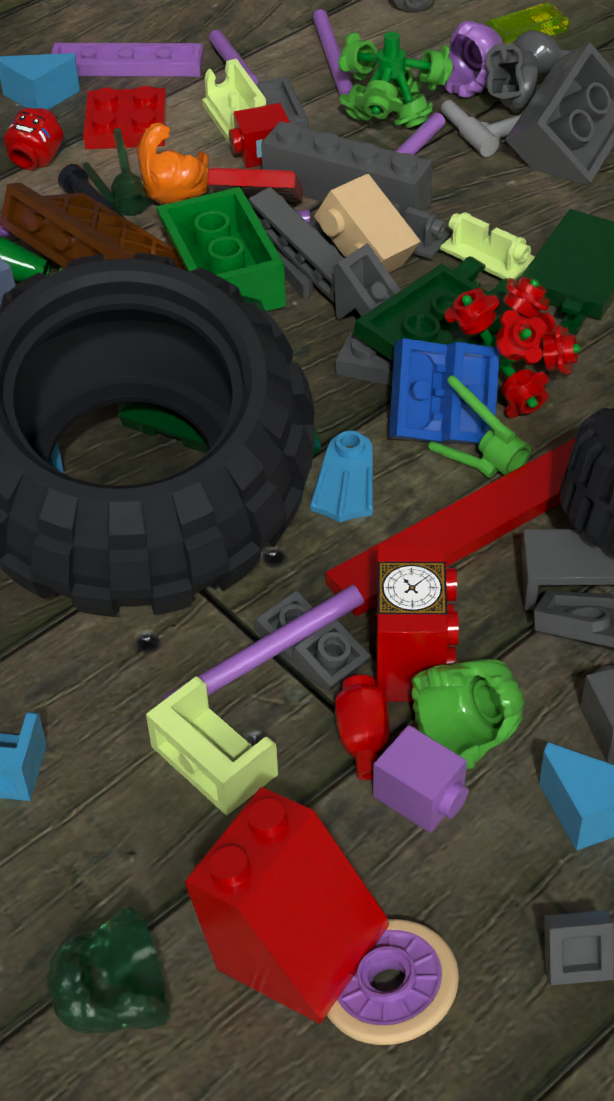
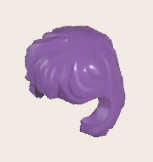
M464 21L458 25L455 33H452V38L449 42L451 47L449 57L452 59L453 68L444 88L449 93H458L459 96L468 98L476 93H481L484 88H487V78L489 75L486 65L487 52L494 45H504L501 36L488 25Z

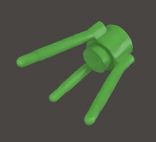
M449 376L447 379L448 384L491 429L483 436L479 444V451L483 453L482 459L434 441L429 442V450L476 468L488 478H492L498 471L505 476L525 465L531 454V445L505 426L455 376Z

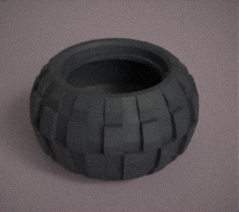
M136 253L133 259L104 260L103 254L69 260L70 263L66 264V269L50 276L36 273L5 293L0 307L1 570L17 584L44 600L48 594L54 597L61 594L71 598L73 605L79 612L116 617L120 606L151 605L153 615L173 612L190 607L193 594L209 586L214 589L220 587L222 591L226 590L252 571L261 558V548L267 542L275 545L285 532L302 502L303 490L312 468L315 415L312 394L308 380L299 363L293 364L292 362L293 349L285 334L265 309L260 311L253 302H245L239 288L234 284L201 267L190 272L175 266L174 260L165 256ZM118 403H150L173 410L190 421L198 429L209 447V451L201 459L182 472L161 480L137 485L114 486L84 482L70 477L49 465L56 443L70 425L90 411Z

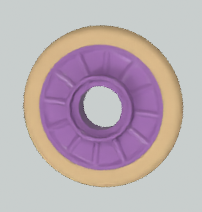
M388 919V928L372 951L363 957L356 974L327 1014L330 1021L341 1032L364 1043L374 1045L399 1044L425 1034L435 1027L448 1013L458 989L459 974L457 962L453 952L443 938L430 928L419 923L402 919ZM386 969L399 970L406 975L404 982L392 991L382 992L371 986L374 977Z

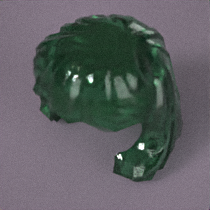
M132 905L120 907L114 916L94 932L81 933L71 937L52 956L49 971L46 974V985L50 990L52 1006L56 1016L69 1029L79 1033H106L122 1029H151L166 1025L171 1019L169 1013L170 1000L167 997L168 990L165 986L166 980L163 976L162 962L157 957L156 946L152 941L147 923L140 912L136 911Z

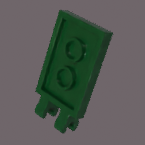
M569 209L522 274V276L531 280H538L539 284L546 289L544 296L550 301L549 304L562 308L561 311L566 312L560 325L563 328L567 327L568 332L577 335L588 316L601 320L614 301V221Z
M469 256L454 269L441 263L357 319L353 335L393 362L395 341L402 338L446 345L454 342L479 345L483 342L479 333L472 335L464 334L457 322L448 323L444 314L447 309L453 307V303L459 295L466 291L480 288L485 295H496L499 299V305L495 309L496 318L488 327L491 335H493L502 327L500 322L502 314L508 310H513L503 301L508 291L506 288L508 278L500 281L495 288L488 292L480 287L481 283L475 280V277L486 267L481 261Z

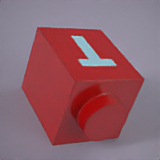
M281 103L233 112L234 128L229 129L230 146L233 154L239 153L246 169L262 166L261 143L280 121L290 123Z

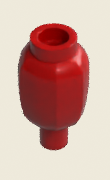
M355 675L346 678L342 682V691L336 696V726L342 747L350 756L355 758L357 778L360 780H373L374 763L378 760V755L385 749L389 741L390 719L385 694L376 686V681L373 677Z

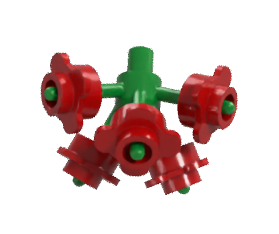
M524 276L519 281L512 278L508 279L506 285L508 291L503 301L513 310H508L502 314L500 318L502 327L493 337L488 327L496 318L495 309L499 305V299L496 295L487 296L480 288L466 291L455 299L453 307L447 309L444 314L448 323L457 322L464 334L472 335L479 333L484 342L482 346L497 348L499 352L498 372L503 371L508 378L503 384L501 392L508 402L505 413L509 418H516L521 413H532L538 410L549 398V394L545 390V384L548 382L549 377L545 372L534 373L529 369L516 372L511 364L521 360H525L528 364H534L541 358H544L548 371L559 370L560 373L570 375L572 373V364L578 363V352L580 351L576 336L574 334L569 335L567 327L563 328L562 325L556 326L554 318L549 313L540 312L541 309L547 311L549 308L548 304L550 301L544 296L546 289L539 284L538 280H531Z

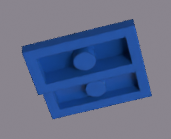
M405 338L395 341L389 438L479 445L481 439L491 427L448 384L447 379L451 375L455 376L496 416L499 352L497 348L461 342L446 345Z

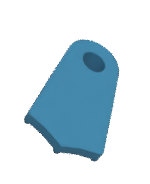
M344 431L329 442L310 502V510L312 512L325 515L338 522L373 515V447L371 441L366 436L356 431Z

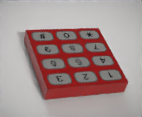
M212 167L208 169L207 185L214 193L240 187L248 200V198L271 187L286 202L302 203L303 187L294 171Z

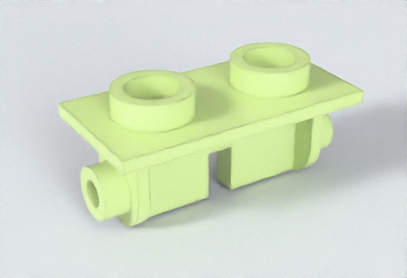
M467 212L453 214L448 225L449 229L453 230V236L440 246V250L463 261L469 256L476 258L486 265L485 271L502 279L512 278L516 280L535 258V256L530 254L531 247L526 245L524 238L514 236L497 227L491 231V236H489V224L471 216Z

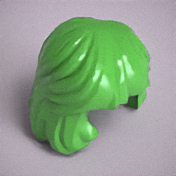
M482 659L452 665H438L419 672L411 679L413 684L411 695L414 700L415 722L418 724L419 731L466 759V771L473 769L475 763L489 749L501 745L509 739L522 721L523 706L525 704L523 699L524 693L514 680L512 671L505 663L499 660Z

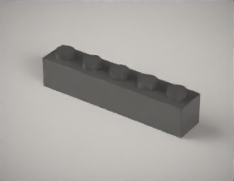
M271 187L248 198L251 207L270 240L334 302L333 266L344 259L337 249L330 245L317 229L312 228L303 219L302 215L289 206L285 199L278 195Z

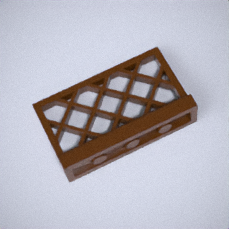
M22 183L7 184L0 226L65 269L66 264L70 263L69 260L85 256L103 254L104 260L133 259L136 253H145L169 257V259L174 260L176 267L185 270L174 248L85 193L41 196Z

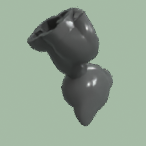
M528 30L520 34L513 43L494 45L487 52L486 65L489 70L487 78L488 91L491 95L498 97L501 103L513 113L519 114L535 95L538 76L548 74L558 59L574 50L561 49L558 42L548 34L534 30Z

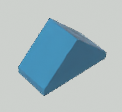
M75 53L0 56V81L3 95L26 108H43L48 110L80 92Z
M547 742L543 753L539 785L575 850L577 851L614 838V765Z

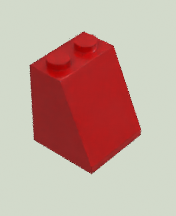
M263 787L259 788L185 880L186 888L217 970L318 1024H321L356 974L363 957L372 951L389 926L387 916L315 811Z

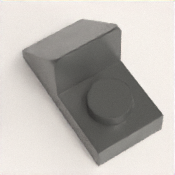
M368 243L333 266L336 316L338 320L354 309L362 317L401 291Z

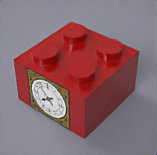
M378 545L377 687L385 694L387 702H414L411 695L413 689L411 679L414 675L434 666L456 663V647L447 645H458V611H454V603H447V601H456L457 571L456 568H446L445 545Z

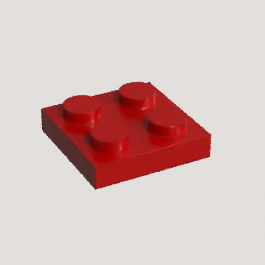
M140 86L136 89L115 90L105 87L87 91L83 132L85 149L138 147L145 130L150 128L151 124L162 123L166 125V89ZM165 139L158 146H165Z

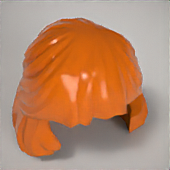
M155 123L145 130L137 147L138 165L148 197L161 205L203 196L208 191L209 157L202 151L196 157L183 155L175 150H168L157 154L156 149L161 141L170 137L171 128L162 123Z

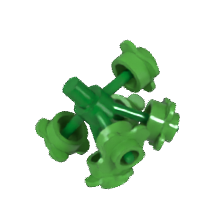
M391 31L384 34V46L378 53L375 45L370 41L361 40L358 33L348 34L345 39L346 46L338 59L340 70L344 72L350 71L354 74L355 79L364 80L368 73L375 68L376 64L377 69L366 87L355 84L348 95H340L339 101L346 106V112L359 121H370L372 117L386 119L389 113L396 111L395 125L404 123L406 128L418 127L421 123L425 122L428 119L427 114L432 112L431 107H433L432 102H426L423 93H417L422 88L421 81L427 83V88L432 91L436 89L437 85L444 86L453 68L452 59L449 57V47L442 45L439 51L427 49L424 51L421 59L417 60L406 58L405 51L400 48V34ZM411 68L419 69V78H414Z

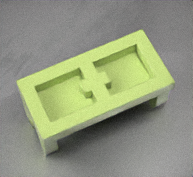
M237 58L226 61V79L221 84H215L216 77L213 71L208 69L204 79L206 98L202 99L203 107L229 145V129L234 128L233 112L266 105V98Z

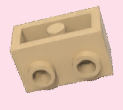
M365 174L330 190L314 215L322 230L331 238L345 258L368 243L388 273L402 267L421 242L369 174Z

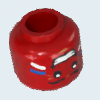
M25 108L20 110L3 137L9 159L15 165L25 170L47 167L64 140L63 130L57 122V118L53 113L43 108Z

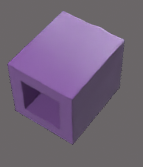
M408 725L374 763L373 797L431 833L445 816L449 819L453 818L466 801L469 789L465 786L467 760Z

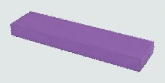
M54 43L51 54L75 53L78 76L201 77L204 59L203 44Z

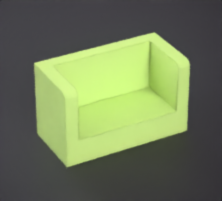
M198 676L191 679L146 713L151 747L226 816L254 795L260 787L265 786L278 775L276 744L269 737H264L252 746L209 708L206 683Z

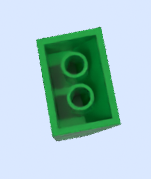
M240 187L156 207L157 215L186 271L190 272L201 267L237 286L242 296L261 300L266 311L286 306L284 262Z

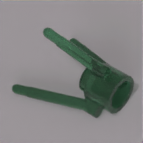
M115 128L113 134L121 173L115 177L111 185V191L90 163L85 162L82 167L102 196L124 216H136L142 213L147 206L152 205L153 200L148 197L142 179L131 172L122 131L120 128Z

